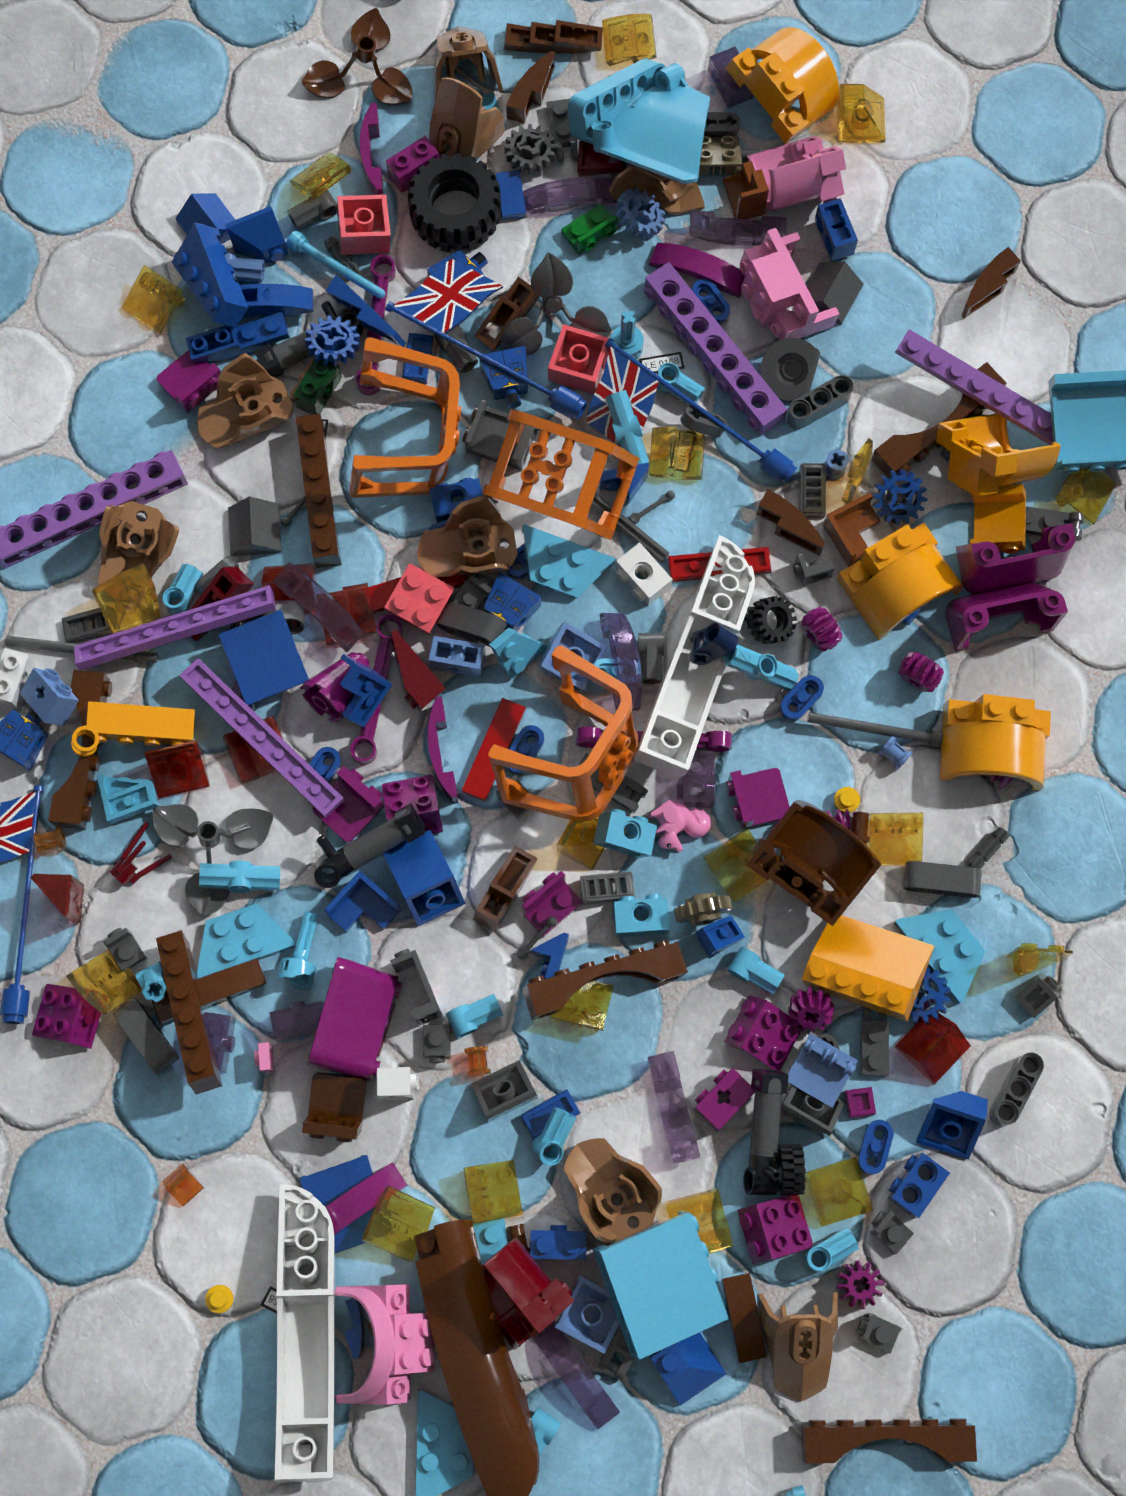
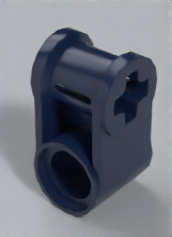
M712 623L708 627L691 634L692 651L689 654V660L696 665L709 664L713 660L733 652L737 646L738 637L719 623Z

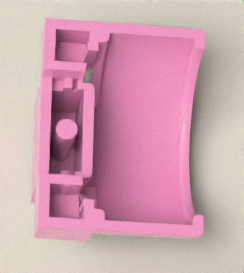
M817 136L808 137L747 156L748 162L752 161L755 171L762 169L769 189L766 208L770 211L779 210L812 199H818L826 203L838 199V196L845 195L840 172L846 169L843 149L837 146L823 149L822 139Z

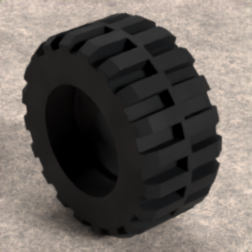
M454 153V156L443 154L440 155V159L435 160V158L428 160L426 167L421 165L417 170V175H414L410 181L407 196L411 222L414 230L418 231V236L423 241L428 239V245L436 248L440 246L441 251L449 252V249H455V252L462 251L464 248L472 250L476 248L477 243L484 244L488 240V235L491 236L496 231V225L499 224L501 219L500 186L498 181H496L495 174L492 170H487V165L484 162L479 161L477 163L475 157L470 155L462 157L460 153ZM449 191H463L472 195L477 200V203L471 210L455 216L443 214L432 206L439 196Z

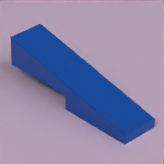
M336 274L325 291L337 303L347 308L356 309L359 312L356 318L366 329L398 346L404 347L406 342Z

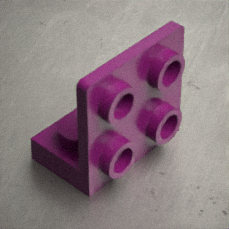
M430 774L382 784L387 821L395 817L396 811L411 803L425 823V832L431 830L432 834L443 832L433 775Z
M562 871L557 875L554 872L543 880L544 886L537 892L535 890L530 891L522 899L524 902L521 905L522 915L537 932L546 925L547 919L550 916L557 919V924L550 927L542 936L543 938L583 904V901L565 882V874Z
M46 984L32 1036L91 1049L106 996L84 989Z

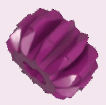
M819 606L807 612L803 620H801L807 638L810 639L811 643L818 650L823 652L828 649L831 650L841 642V628L827 609Z
M909 652L902 660L898 673L904 681H907L909 685L914 686L916 689H921L923 692H933L940 684L944 671L939 664L935 663L933 659H929L926 655L923 656L918 652Z
M809 986L807 991L798 989L797 995L791 996L788 1014L792 1018L793 1026L800 1025L802 1031L810 1028L814 1033L817 1027L824 1030L826 1024H831L833 1020L834 1004L829 993L823 994L821 988L812 991Z
M854 1261V1270L849 1264H845L844 1269L848 1275L844 1273L837 1274L839 1279L844 1280V1284H836V1289H845V1292L840 1295V1299L845 1300L851 1296L848 1306L852 1308L858 1300L859 1308L865 1309V1299L871 1306H874L876 1302L872 1294L881 1297L883 1294L875 1289L876 1286L884 1285L883 1280H874L880 1274V1271L876 1269L869 1273L871 1269V1263L866 1262L862 1269L860 1261ZM863 1278L865 1281L862 1283L866 1284L865 1290L859 1289L857 1292L855 1290L857 1286L853 1285L854 1280Z

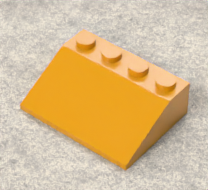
M841 915L833 926L827 923L810 955L802 981L806 987L810 986L811 989L817 990L821 988L823 993H829V995L908 1022L935 946Z

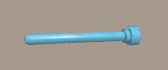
M294 231L288 237L286 243L288 249L295 253H306L379 299L385 297V291L308 244L309 242L306 240L305 235Z

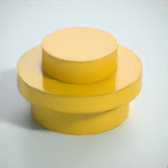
M840 788L834 796V804L843 813L846 809L849 810V813L854 812L860 805V795L854 788Z
M225 1285L211 1287L205 1297L208 1309L214 1313L228 1311L234 1301L231 1289Z

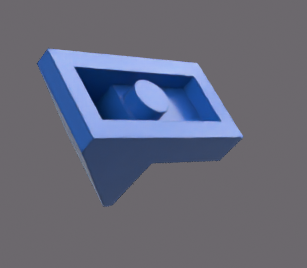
M648 463L637 465L627 493L628 503L632 501L647 479ZM618 468L603 471L599 482L600 490L615 491L619 489L621 479L616 477Z
M732 915L704 926L695 932L697 939L710 958L745 938Z
M564 932L531 949L532 955L550 960L549 963L544 962L540 976H544V979L554 977L553 973L560 970L569 940L568 933Z

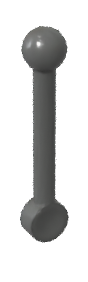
M667 491L664 497L639 513H632L630 521L637 524L642 516L665 501L673 500L675 493Z
M305 496L287 517L281 519L283 526L290 525V520L306 503Z
M550 916L547 919L546 925L525 948L518 950L517 957L522 960L525 959L528 951L550 927L557 924V919Z

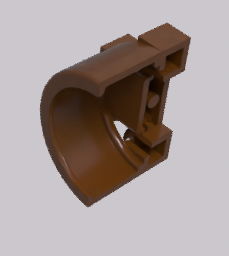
M795 800L768 836L764 840L761 838L745 858L746 866L766 880L770 879L809 906L813 913L832 926L881 866V862L874 852L853 832L826 812L802 800ZM824 880L834 889L833 891L823 889Z

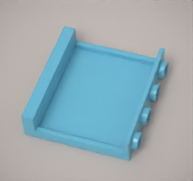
M1126 370L1054 374L1048 381L1053 442L1061 445L1055 469H1064V473L1078 472L1081 468H1089L1091 472L1105 470V467H1114L1115 470H1126Z
M678 1211V1216L609 1246L600 1245L592 1249L630 1356L638 1360L729 1319L726 1312L728 1310L726 1299L719 1293L716 1285L718 1283L717 1274L712 1267L710 1268L707 1257H709L708 1249L705 1243L700 1241L697 1233L699 1230L698 1222L690 1212Z

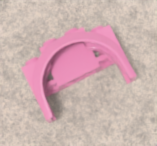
M774 228L766 232L761 245L744 250L740 261L741 272L743 275H746L741 286L742 294L749 300L755 319L759 320L762 327L768 326L771 328L774 336L778 337L779 340L802 338L833 328L839 316L837 308L834 307L818 313L819 310L790 256L794 254L795 244L800 242L798 233L795 232L781 237L777 229ZM794 306L795 312L790 311L786 308Z
M410 1284L336 1287V1296L351 1297L361 1303L370 1318L374 1334V1358L367 1380L354 1393L335 1395L336 1403L378 1405L407 1403L408 1400H411L410 1373L435 1371L434 1339L427 1313H410Z

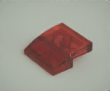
M368 583L342 587V591L317 595L326 646L377 633Z
M274 716L262 719L282 738ZM234 731L223 735V741L241 784L276 771L237 732Z

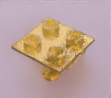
M143 265L121 308L158 333H161L175 306L181 307L184 304L185 298L182 294L184 290L146 265Z
M1081 468L1080 471L1067 475L1063 487L1056 495V503L1062 507L1069 504L1076 511L1084 514V517L1092 524H1095L1117 483L1103 471L1091 472L1089 468Z
M870 813L868 820L870 849L878 857L881 865L905 864L907 861L922 862L924 813Z
M1022 943L1021 947L1015 948V950L1007 954V957L1013 958L1014 972L1019 976H1025L1038 967L1039 960L1061 961L1073 954V951L1065 950V946L1049 945L1048 949L1038 948V945L1034 943Z
M598 981L586 984L569 998L565 1006L557 1014L551 1015L550 1018L556 1019L555 1022L571 1023V1026L577 1024L579 1028L585 1026L595 1029V1032L598 1030L603 1031L614 985Z
M514 1160L463 1168L472 1223L523 1215Z

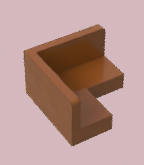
M752 161L743 163L741 174L723 179L736 222L763 216L769 193L762 169L755 171Z
M867 493L827 514L823 523V527L848 567L861 560L864 550L868 548L860 533L876 526L880 522L879 517L870 504L873 498L871 493Z

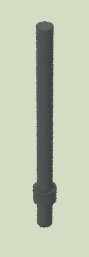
M6 636L5 639L6 646L73 654L74 646L79 645L76 643ZM142 651L119 659H125V662L137 663L138 661L157 663L159 655L155 652Z
M809 712L807 718L808 723L927 742L929 746L940 747L943 740V733L933 730L931 732H924Z

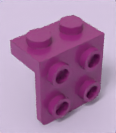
M188 350L158 374L156 379L166 392L188 413L212 392L217 390V378L221 371L214 363L209 365L207 362H193Z
M343 766L337 772L339 780L332 787L344 798V801L326 819L314 807H312V810L342 840L349 843L384 808V805L380 799L383 795L374 786L371 785L368 788L361 782L364 778L354 768L349 771Z
M778 768L745 775L741 774V770L730 772L728 781H726V789L729 797H733L735 806H732L734 819L736 822L739 821L741 829L778 821L789 809V802Z
M749 995L747 1000L741 1005L740 1013L734 1024L730 1026L724 1043L732 1048L747 1052L772 1070H781L801 1032L800 1025L793 1026L792 1018L769 1001Z
M788 1195L737 1210L739 1223L743 1229L752 1264L806 1250L813 1245L798 1195Z

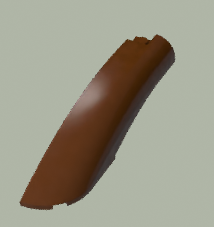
M455 1220L435 1225L434 1229L414 1236L419 1261L415 1263L436 1351L463 1436L487 1496H529L533 1485L537 1483L539 1474L538 1445L525 1390L522 1389L492 1304L473 1223L471 1220Z

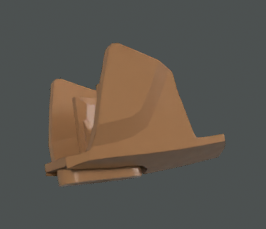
M456 26L438 36L437 59L434 65L435 99L442 79L444 60L446 61L447 76L455 79L454 70L459 60L470 58L477 67L479 81H483L485 79L482 52L485 54L490 75L496 79L499 92L504 93L496 58L490 51L487 39L481 31Z
M449 77L442 78L438 88L430 122L429 141L437 149L439 155L447 154V156H454V153H460L462 157L470 155L478 158L505 132L504 116L497 107L485 110V107L482 106L483 97L475 89L457 79Z
M632 164L615 178L609 190L613 198L617 200L629 188L632 191L638 188L640 193L645 189L647 190V196L654 195V201L661 203L659 207L671 215H683L705 208L697 182L682 184Z
M244 353L226 365L217 378L216 399L199 407L197 424L199 435L210 446L219 449L246 440L282 424L291 417L294 406L283 382L270 376L262 365ZM277 398H283L280 403H275Z
M487 495L461 502L451 511L444 527L424 531L417 551V559L422 569L434 577L499 573L509 570V567L514 564L517 558L514 529L502 518L499 509ZM503 542L509 544V547L506 549H501L499 546ZM477 546L483 547L481 550H475Z
M130 501L119 506H106L99 531L101 567L98 584L107 594L118 601L134 600L145 596L152 576L163 562L171 556L179 534V527L167 521L158 509ZM143 513L146 516V520L140 522L137 520L136 515ZM134 535L138 536L137 538L139 539V544L137 545L130 542V538L134 537Z
M605 1138L589 1139L576 1144L568 1155L563 1170L575 1189L579 1213L592 1234L598 1240L605 1243L618 1242L651 1226L656 1209L661 1203L662 1188L643 1165L620 1156ZM613 1195L621 1196L622 1202L620 1205H614L611 1202ZM629 1217H635L638 1220L637 1227L631 1228L628 1226Z
M833 1292L832 1313L828 1318L820 1314L818 1305H813L814 1314L788 1316L785 1305H781V1309L777 1316H775L762 1293L757 1294V1309L771 1359L775 1389L800 1402L818 1394L827 1387L833 1337L838 1329V1292Z

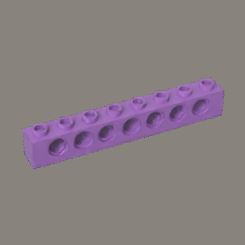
M670 262L646 276L644 285L646 297L650 301L654 300L658 305L661 316L664 319H669L677 336L685 339L690 352L701 359L705 371L708 374H713L716 378L720 390L723 393L727 392L732 398V404L736 410L742 411L747 417L749 426L754 431L757 430L762 436L784 421L788 409ZM665 293H672V294H674V296H672V297H667V296H665L664 294H665ZM679 311H686V312H688L689 314H687V315H681V314H679L678 312H679ZM701 329L703 333L698 334L695 333L693 330ZM714 347L717 348L718 351L711 352L708 350V348ZM731 366L733 370L727 371L722 367ZM744 384L748 388L740 389L737 387V385ZM760 403L763 407L755 408L752 404Z
M173 451L159 452L154 458L146 462L135 463L130 469L122 473H113L108 479L100 483L89 484L84 490L76 494H68L54 504L44 505L30 515H22L15 522L6 526H0V565L6 569L101 525L105 507L108 505L119 506L130 501L144 505L188 485ZM161 472L158 478H151L154 473ZM132 483H138L136 488L128 489ZM115 493L112 499L105 500L108 494ZM86 504H92L90 509L82 510ZM69 515L65 521H59L61 516ZM46 525L44 530L36 532L39 526ZM22 536L19 542L12 543L15 537Z

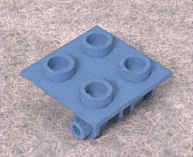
M810 1033L788 1073V1083L833 1108L849 1076L855 1070L858 1060Z

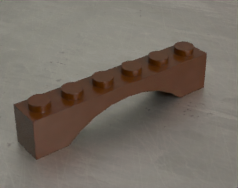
M988 362L977 369L1006 386V381ZM962 393L960 403L942 422L978 417L986 408ZM938 424L919 433L893 435L874 450L871 460L887 478L890 477L889 471L891 470L898 475L899 470L903 469L907 474L914 462H922L930 454L929 451L933 447L939 448L942 446L936 442Z
M321 414L296 417L313 559L316 568L342 565L331 494L324 423Z
M73 670L71 689L72 693L79 700L76 707L82 726H86L88 701L106 703L107 697H110L112 694V682L105 673ZM82 735V747L87 748L94 744L91 737ZM98 743L96 752L91 756H79L70 777L52 795L48 821L55 827L86 829L87 822L91 821L92 808L89 806L91 797H94L96 792L94 775L100 768L98 751L99 746L102 747L103 743Z
M182 930L158 937L156 942L187 1082L196 1095L222 1087L217 1060L200 1005L190 943Z
M668 940L654 944V949L645 951L644 947L629 951V956L620 958L619 954L604 958V963L595 965L594 961L580 965V970L570 972L569 968L553 973L554 977L544 979V976H538L528 980L529 984L522 991L531 1020L557 1014L577 990L601 978L631 976L645 979L656 985L681 978L688 971L678 942L669 944Z
M935 1418L921 1419V1424H910V1419H893V1424H882V1419H865V1424L854 1425V1420L838 1419L837 1425H826L825 1420H808V1425H801L803 1461L805 1463H835L845 1453L859 1445L874 1440L891 1438L908 1440L924 1445L948 1462H977L975 1425L967 1423L966 1418H950V1424H939L938 1419Z

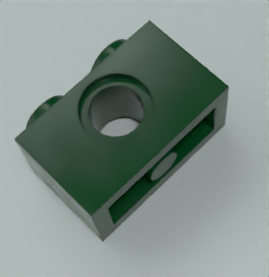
M314 359L293 393L296 407L311 415L321 414L342 379L339 365L334 367L333 362H329L327 366H324V360L321 359L315 362Z

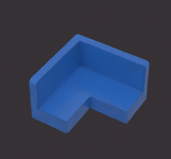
M343 654L341 659L350 665L351 668L340 685L355 695L342 715L348 720L365 727L393 684L375 670Z
M361 871L351 879L324 909L327 916L345 932H348L364 913L384 930L402 911L399 904Z

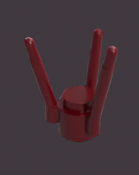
M147 822L138 830L126 850L110 870V873L124 886L129 881L135 884L141 877L172 858V855L168 854L135 873L138 868L132 861L146 845V842L142 841L134 850L133 848L147 829Z

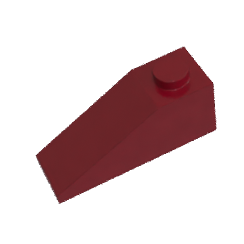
M237 566L222 567L191 609L246 593L254 583ZM209 631L202 632L191 637L195 641H199Z
M395 629L391 632L390 638L403 691L406 694L404 699L412 709L417 707L421 711L442 694L446 688Z

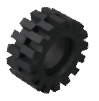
M772 596L759 599V601L753 603L754 607L749 609V612L752 614L747 615V620H751V624H747L748 629L753 628L750 634L757 636L755 640L758 642L763 641V644H773L788 640L787 637L793 635L791 630L796 629V625L792 624V622L797 621V616L792 617L795 609L788 608L791 605L789 601L784 602L785 598ZM770 610L774 612L777 618V626L774 630L767 623V614Z
M801 1144L778 1145L777 1167L781 1172L779 1179L780 1194L803 1195L806 1183L803 1146Z

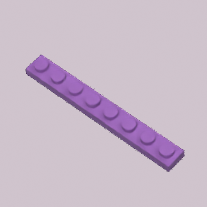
M908 329L895 351L897 355L1045 443L1052 445L1051 413Z
M268 585L74 646L75 665L78 670H84L276 610L272 588Z
M199 658L179 675L204 702L325 819L344 801V798Z

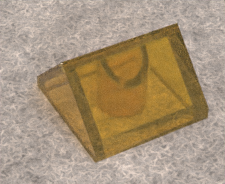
M599 816L584 822L570 820L557 843V851L593 870L605 849L593 844Z

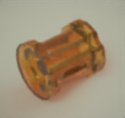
M57 826L55 830L42 834L39 832L34 833L35 846L40 856L44 855L45 851L67 848L66 837L61 826Z
M488 1046L464 1049L465 1054L468 1055V1077L491 1074V1069L487 1066L486 1057Z

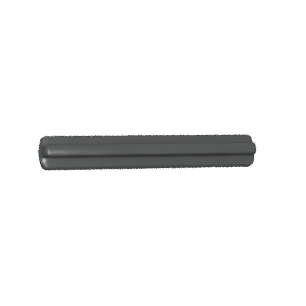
M595 493L591 507L601 515L604 511L610 513L612 505ZM620 513L616 527L636 544L640 542L658 562H664L669 552Z

